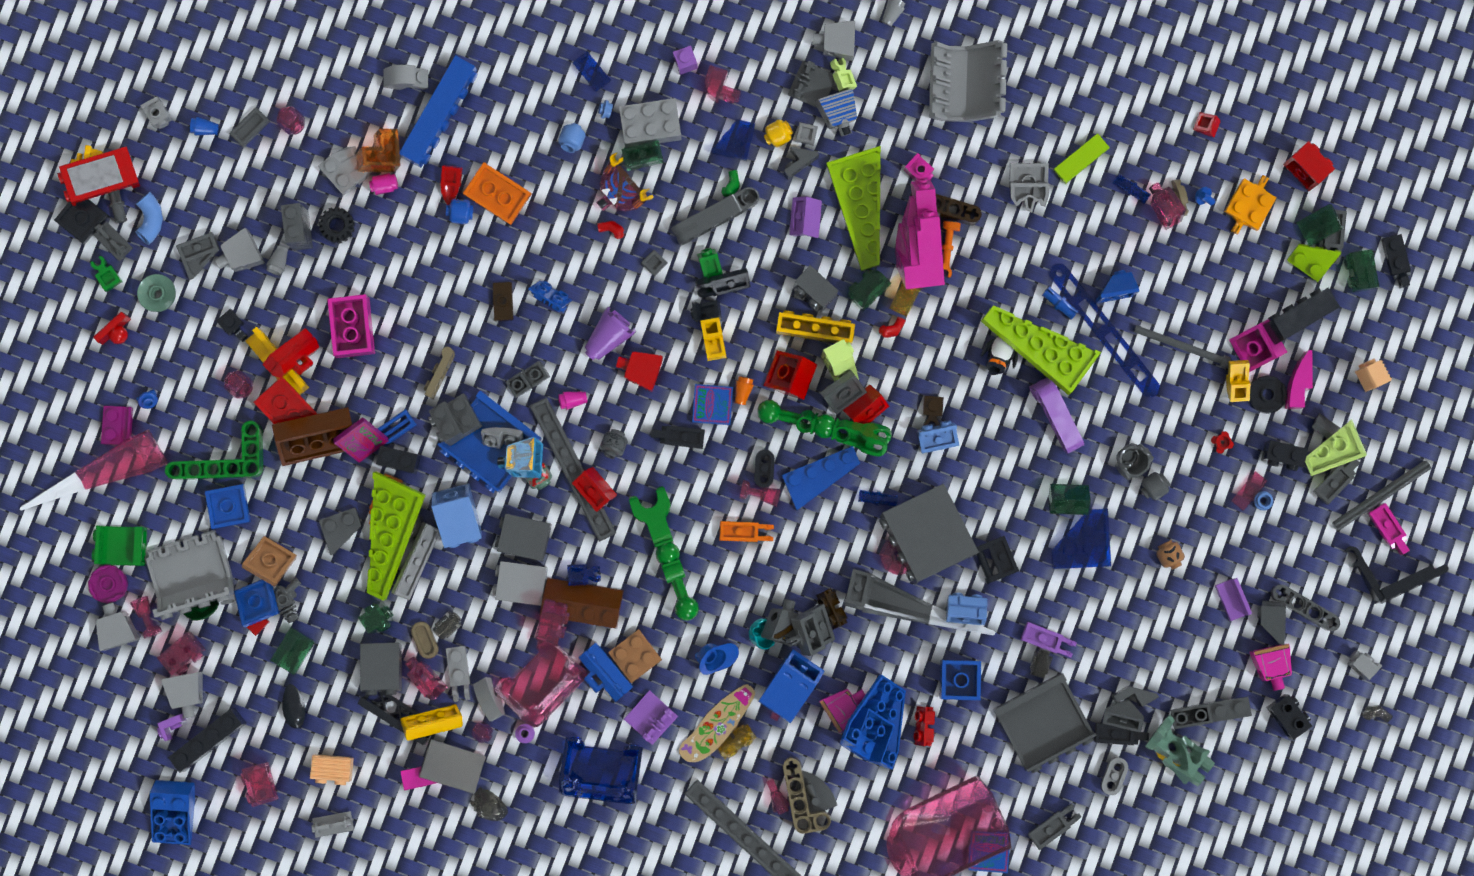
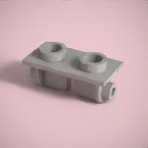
M351 811L312 818V832H315L316 838L354 831Z

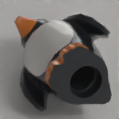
M999 336L990 340L984 346L981 357L988 351L986 367L991 375L1004 373L1011 360L1012 366L1015 369L1018 361V352Z

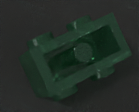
M374 603L365 608V613L358 617L368 634L384 632L391 627L390 623L394 621L392 618L394 614L388 606L374 605Z

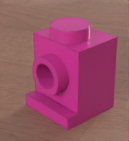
M918 153L904 168V171L915 181L917 178L931 180L934 176L932 174L934 168ZM923 167L924 172H919L917 168Z

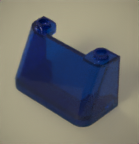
M566 737L559 777V793L574 798L622 804L636 803L643 747H639L637 744H629L624 747L623 751L585 746V742L580 737Z

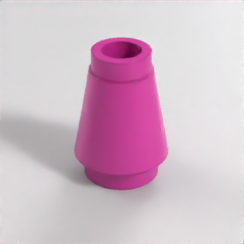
M585 391L558 394L561 409L569 410L587 403Z

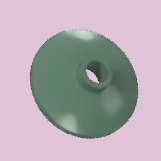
M153 274L142 280L137 290V296L140 304L145 309L151 312H162L173 304L176 297V289L168 277ZM161 291V296L157 298L156 292Z

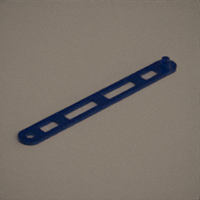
M1055 264L1050 269V277L1072 306L1079 310L1080 316L1142 394L1146 397L1156 396L1160 391L1158 381L1070 270L1063 264ZM1058 270L1062 271V276H1057L1056 272ZM1069 279L1079 290L1073 297L1063 286ZM1084 299L1087 300L1105 323L1101 328L1098 329L1078 305ZM1110 332L1114 334L1131 356L1127 361L1124 362L1105 339V336ZM1136 364L1147 376L1142 381H1139L1130 370Z

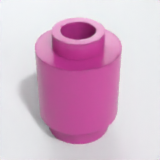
M386 173L372 176V181H369L371 192H375L376 195L394 192V189H398L395 174Z

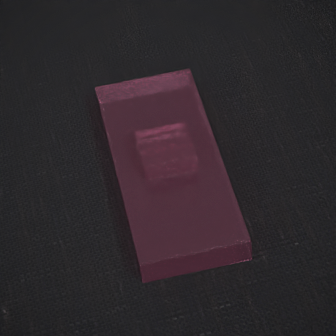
M1255 471L1231 501L1244 511L1255 495L1266 484L1267 480Z

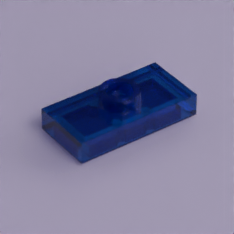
M588 51L572 62L596 93L611 82V79Z

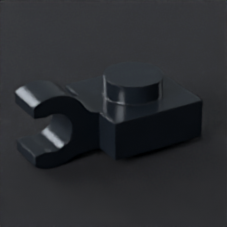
M231 308L216 320L229 336L234 333L242 342L249 338L240 328L244 325V322Z

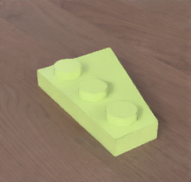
M1350 420L1306 456L1305 463L1311 476L1367 455L1353 420Z

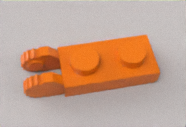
M720 521L719 541H773L771 536H758V529L771 530L774 529V525L754 522Z

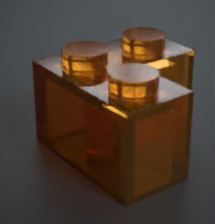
M378 129L374 134V147H361L356 153L358 172H396L401 166L398 129Z

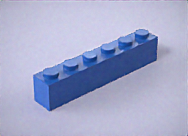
M455 55L400 150L399 155L420 168H422L423 164L426 165L431 157V150L438 146L440 142L439 136L442 131L445 132L450 124L448 122L450 117L457 113L459 109L458 103L466 97L469 84L474 83L478 73H476L477 69L474 65Z

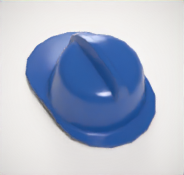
M712 643L704 645L695 654V658L700 664V672L703 675H709L730 667L737 660L739 649L732 643L719 646Z

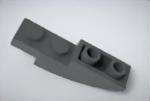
M1248 696L1170 710L1171 716L1175 720L1173 722L1174 729L1252 716Z

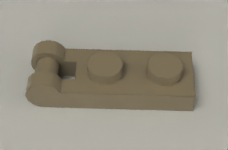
M450 347L442 349L443 357L440 363H436L432 373L434 376L432 380H428L424 387V391H426L424 395L433 400L455 357V352Z

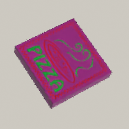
M364 417L333 439L338 447L359 463L378 450L380 446L389 442L388 437Z

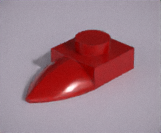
M442 166L441 193L447 205H450L451 201L456 198L461 186L462 167Z

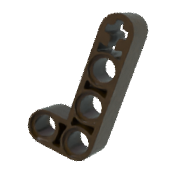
M936 194V201L941 205L937 209L939 217L970 226L976 225L982 216L979 207ZM949 207H957L959 213L952 214L949 211ZM963 209H966L965 212H964V213H965L964 216L961 217V214H962V212H963ZM971 212H974V219H970L969 214Z

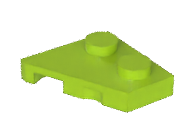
M1298 244L1287 258V261L1319 282L1341 255V251Z

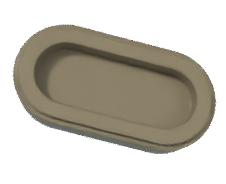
M426 622L415 623L411 629V634L420 655L426 659L434 658L438 654L439 646L431 627Z

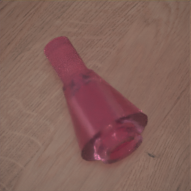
M774 779L766 781L771 792L773 813L777 812L778 815L788 812L790 803L780 790L777 789Z

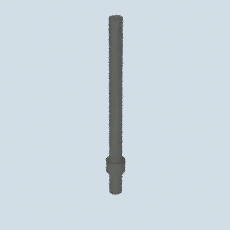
M1135 326L1134 332L1220 363L1219 366L1227 368L1229 367V361H1234L1226 355L1220 356L1141 326Z

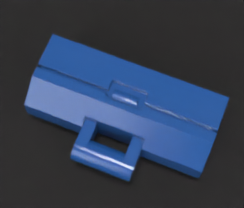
M597 642L578 657L591 672L584 680L595 693L604 688L616 702L634 687ZM596 674L603 683L599 685L592 676Z

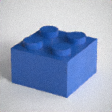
M940 660L939 699L981 701V661Z

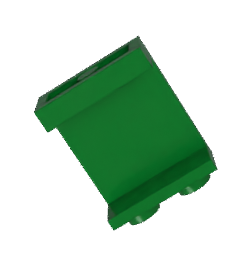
M96 525V530L93 531L95 549L92 550L94 564L146 565V527Z

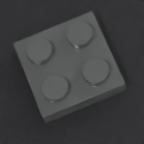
M852 370L843 374L838 380L820 392L836 415L867 393Z

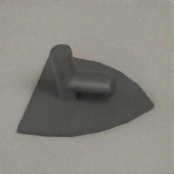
M803 771L810 812L825 811L838 806L833 793L825 782L814 774ZM799 781L797 783L796 790L801 789V783ZM796 800L797 808L799 810L803 809L805 803L802 800Z

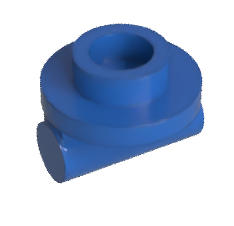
M1209 187L1200 188L1195 194V202L1199 205L1205 203L1214 205L1215 199L1211 197V189Z
M154 389L144 392L136 398L139 406L144 409L153 408L158 402L157 393Z

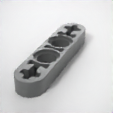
M1275 585L1271 589L1273 600L1285 602L1287 598L1283 596L1278 598V593L1276 592V590L1283 589L1282 593L1290 596L1286 603V608L1326 631H1335L1340 627L1338 616L1285 585ZM1296 597L1302 601V605L1298 609L1292 605V601ZM1312 607L1317 608L1319 611L1317 618H1311L1309 615V610ZM1321 618H1333L1335 625L1328 627V622L1321 620Z

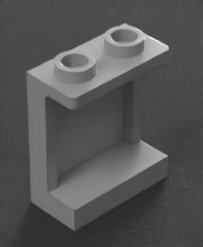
M500 561V565L496 566L495 572L498 582L493 587V596H496L495 600L541 606L548 568Z

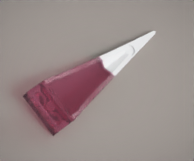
M148 429L134 437L131 436L22 505L20 510H25L86 489L149 473L168 464V461Z

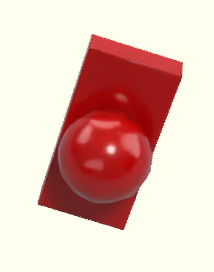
M120 312L93 338L102 345L109 339L114 344L124 343L128 338V332L123 326L131 318L127 314Z

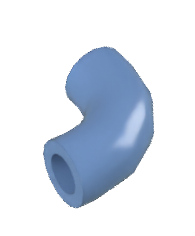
M149 191L136 203L141 209L144 219L142 225L135 232L147 245H150L157 237L163 222L161 206L155 196Z

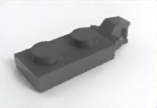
M1354 460L1336 467L1316 487L1313 493L1326 505L1330 504L1355 478L1354 475L1356 473L1353 470L1360 462Z

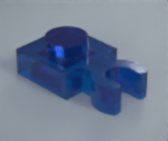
M586 564L567 565L568 586L588 585V580L600 582L601 576L593 574L600 572V566H593L587 569Z

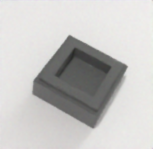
M653 250L641 264L655 277L668 262Z

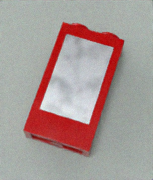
M127 146L59 166L60 173H57L60 183H65L67 189L63 191L66 201H71L73 206H76L77 202L130 186L133 188L140 187Z

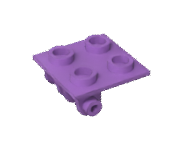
M649 690L624 720L642 735L647 742L653 745L678 716Z

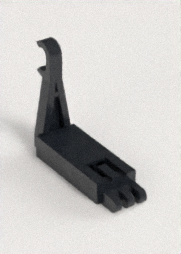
M1350 546L1343 552L1347 554L1349 551H1352L1355 554L1357 562L1353 563L1351 567L1358 568L1375 604L1379 602L1383 604L1445 574L1449 570L1447 565H1442L1436 569L1433 565H1430L1380 589V585L1367 566L1359 549Z

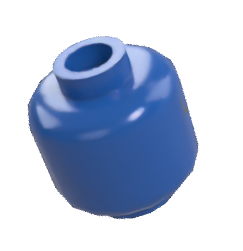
M453 199L450 205H446V216H449L451 223L467 224L469 220L473 219L474 205H471L469 200Z

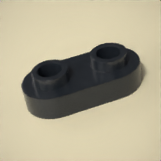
M761 450L755 457L754 481L760 488H768L774 479L775 458L769 450ZM763 456L768 457L769 461L767 463L761 461ZM762 475L767 476L768 480L766 482H761L760 477Z

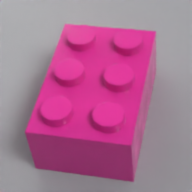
M366 294L329 298L328 309L333 356L345 358L375 354L370 298Z

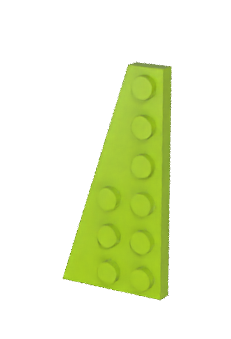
M994 305L981 320L985 326L1068 395L1073 392L1101 354L1100 351L1086 348L1084 344H1077L1070 341L1068 337L1045 327L1033 325L1031 321L1017 318L1014 314Z
M375 471L372 479H374V489H372L371 496L373 497V508L371 509L369 539L371 540V549L369 550L370 569L368 570L367 593L384 601L387 600L426 494Z

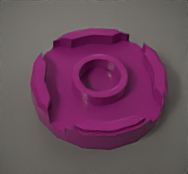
M112 565L98 567L92 572L88 581L90 594L94 599L102 603L117 602L123 598L128 587L127 576L123 570Z

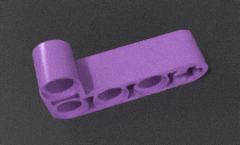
M1046 377L1029 386L1033 397L1041 404L1065 453L1069 454L1084 446V441L1055 383Z

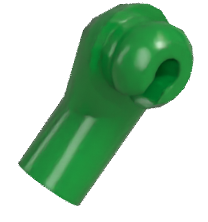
M737 170L728 172L730 182L721 190L724 197L735 194L740 188Z

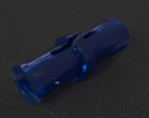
M1120 173L1113 182V184L1126 191L1128 196L1132 195L1143 202V204L1147 202L1151 193L1139 187L1138 183L1135 181L1134 183Z
M860 490L858 502L873 503L875 506L880 504L896 507L898 495L881 493L878 490L877 492Z

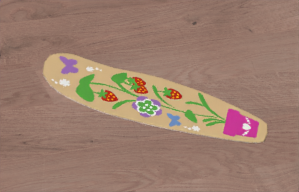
M748 684L743 685L722 699L709 711L696 730L680 745L679 754L687 762H699L718 749L750 706L755 696L754 689Z

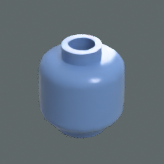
M572 123L563 126L558 142L564 151L574 153L581 149L586 134L580 125Z

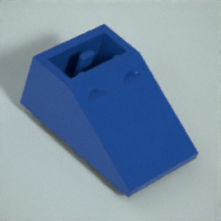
M792 649L783 660L758 702L791 723L816 687L825 670Z
M155 781L150 791L152 842L191 845L195 807V783Z

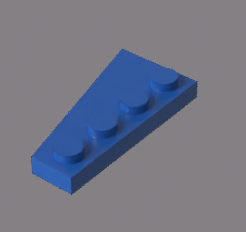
M853 446L782 475L796 511L860 464Z

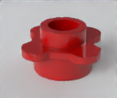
M1226 431L1221 432L1219 436L1211 438V442L1215 444L1216 452L1219 454L1223 453L1226 449H1232L1234 446L1229 433Z

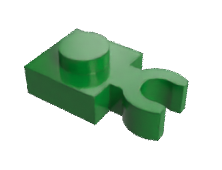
M99 256L101 260L99 266H96L93 261L90 264L92 268L99 271L95 277L104 291L108 292L123 281L112 265L106 267V259Z

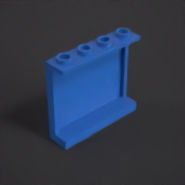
M479 391L476 395L477 398L471 405L482 427L451 446L445 442L438 443L437 445L441 447L439 451L447 458L450 455L455 458L456 461L454 463L461 469L468 468L471 471L470 476L477 481L482 479L486 482L485 487L492 493L495 490L500 493L513 477L506 472L505 468H499L497 464L498 457L506 456V447L508 445L503 444L501 449L483 445L482 429L495 427L512 428L523 431L524 440L535 437L541 441L542 438L482 391Z

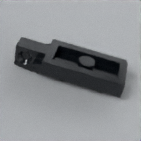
M1402 234L1381 239L1390 276L1393 279H1397L1399 288L1410 286L1408 276H1411V268Z
M667 425L662 426V430L652 429L651 438L660 439V443L665 445L703 449L705 430Z
M1095 723L1094 733L1097 735L1094 737L1095 743L1134 746V744L1138 745V740L1149 741L1148 732L1140 733L1102 723Z

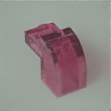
M710 65L705 78V88L709 98L716 103H719L720 97H723V100L729 103H734V101L739 103L741 91L724 86L728 77V71Z

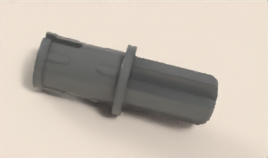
M120 191L108 193L111 203L109 207L112 208L115 223L126 222L127 218L123 206L125 203L121 199Z

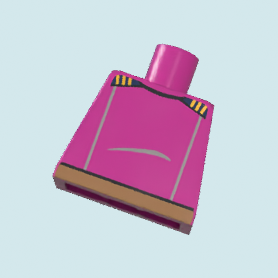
M1276 645L1250 651L1249 654L1261 681L1271 680L1273 691L1285 689L1282 677L1292 675L1290 645Z
M845 689L819 701L839 733L845 729L849 718L864 698L865 693L861 689L852 695L849 689Z

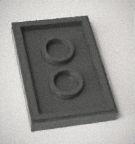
M430 739L418 777L475 794L486 756Z

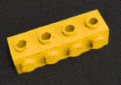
M792 311L779 312L776 334L837 343L844 339L846 343L850 342L851 345L853 343L855 324L851 323L850 320L840 319V321H833L831 317L821 316L820 319L814 318V315L803 313L801 316L794 315L795 312Z

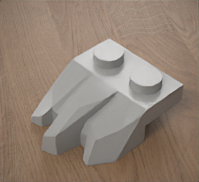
M356 146L346 147L332 153L318 167L336 188L345 195L357 184L360 185L374 170L375 167L373 165H365L366 160L371 154L370 152L363 150L355 154Z
M1010 163V195L1016 206L1025 201L1026 210L1031 213L1037 201L1040 202L1041 206L1046 207L1049 197V163Z

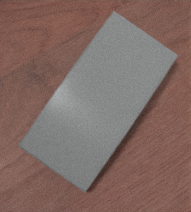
M495 427L485 428L481 431L483 445L501 449L503 444L509 445L524 440L523 431L517 429Z
M485 677L473 684L479 705L489 721H494L505 715L501 696H495L491 678Z

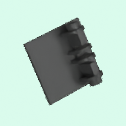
M802 61L788 96L817 108L815 102L820 98L829 96L835 80L832 73L814 66L815 63Z

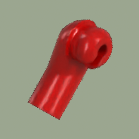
M615 221L597 223L599 233L610 231L616 239L624 237V228Z
M897 317L893 325H882L879 328V334L885 338L897 336L906 320Z

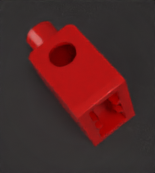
M632 352L630 359L619 356L616 367L626 370L624 375L626 380L649 392H653L663 362V356Z

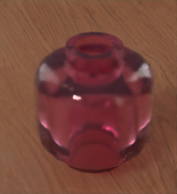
M284 107L278 112L276 122L285 133L289 135L299 134L304 129L305 118L295 107Z
M236 370L225 376L224 388L233 397L240 399L246 398L251 394L253 381L245 373Z

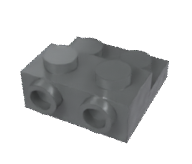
M464 393L448 403L444 401L429 410L431 416L428 419L432 426H436L439 430L436 433L437 437L442 443L445 442L449 446L482 427Z

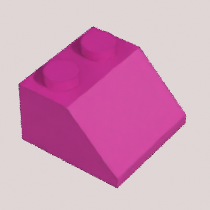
M1269 319L1229 339L1239 359L1249 361V372L1287 353L1284 344L1280 342L1275 345L1263 325L1270 322Z

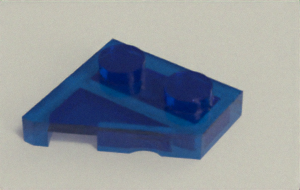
M737 119L721 137L716 146L712 148L711 153L747 161L755 123Z

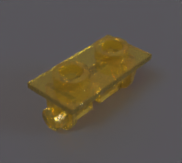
M748 724L742 725L732 732L736 737L735 739H732L729 735L720 745L718 750L724 759L733 757L740 748L753 743L756 735Z

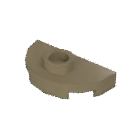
M1180 179L1172 180L1174 190L1172 193L1173 201L1178 205L1180 216H1187L1189 210L1186 206L1188 197L1185 187L1181 186Z

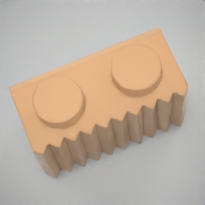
M1374 358L1359 365L1360 369L1355 371L1365 392L1392 380L1382 360L1376 362Z
M312 755L310 779H315V783L326 784L327 780L335 781V785H346V782L352 781L354 758Z

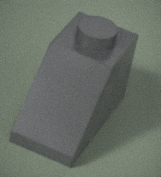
M1263 601L1262 606L1258 607L1257 618H1261V625L1280 645H1284L1286 602Z

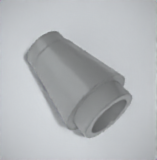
M888 0L882 22L892 27L905 10V3L901 0Z
M277 246L266 264L268 272L281 275L285 271L288 249L283 246Z

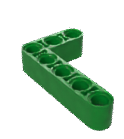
M246 421L242 425V459L170 462L165 467V474L167 477L175 480L259 477L263 473V429L260 424L254 421ZM255 425L256 432L250 435L248 429L250 426ZM252 444H255L257 448L254 454H250L248 451ZM255 463L257 470L254 473H250L249 466ZM236 464L238 468L237 472L231 474L230 467L231 465ZM197 465L199 472L193 475L191 472L192 467ZM217 465L218 472L212 475L211 467ZM175 466H178L180 469L177 476L172 474V469Z

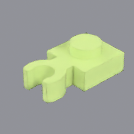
M841 58L838 62L837 59L832 60L830 65L835 71L832 75L839 92L855 89L857 84L851 69L846 70L845 59Z

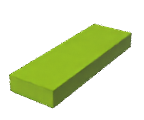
M1097 133L1054 168V171L1067 184L1110 147Z

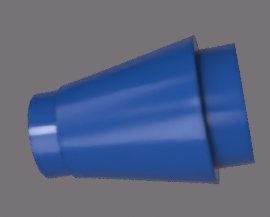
M199 117L191 118L190 133H194L195 136L218 135L219 124Z

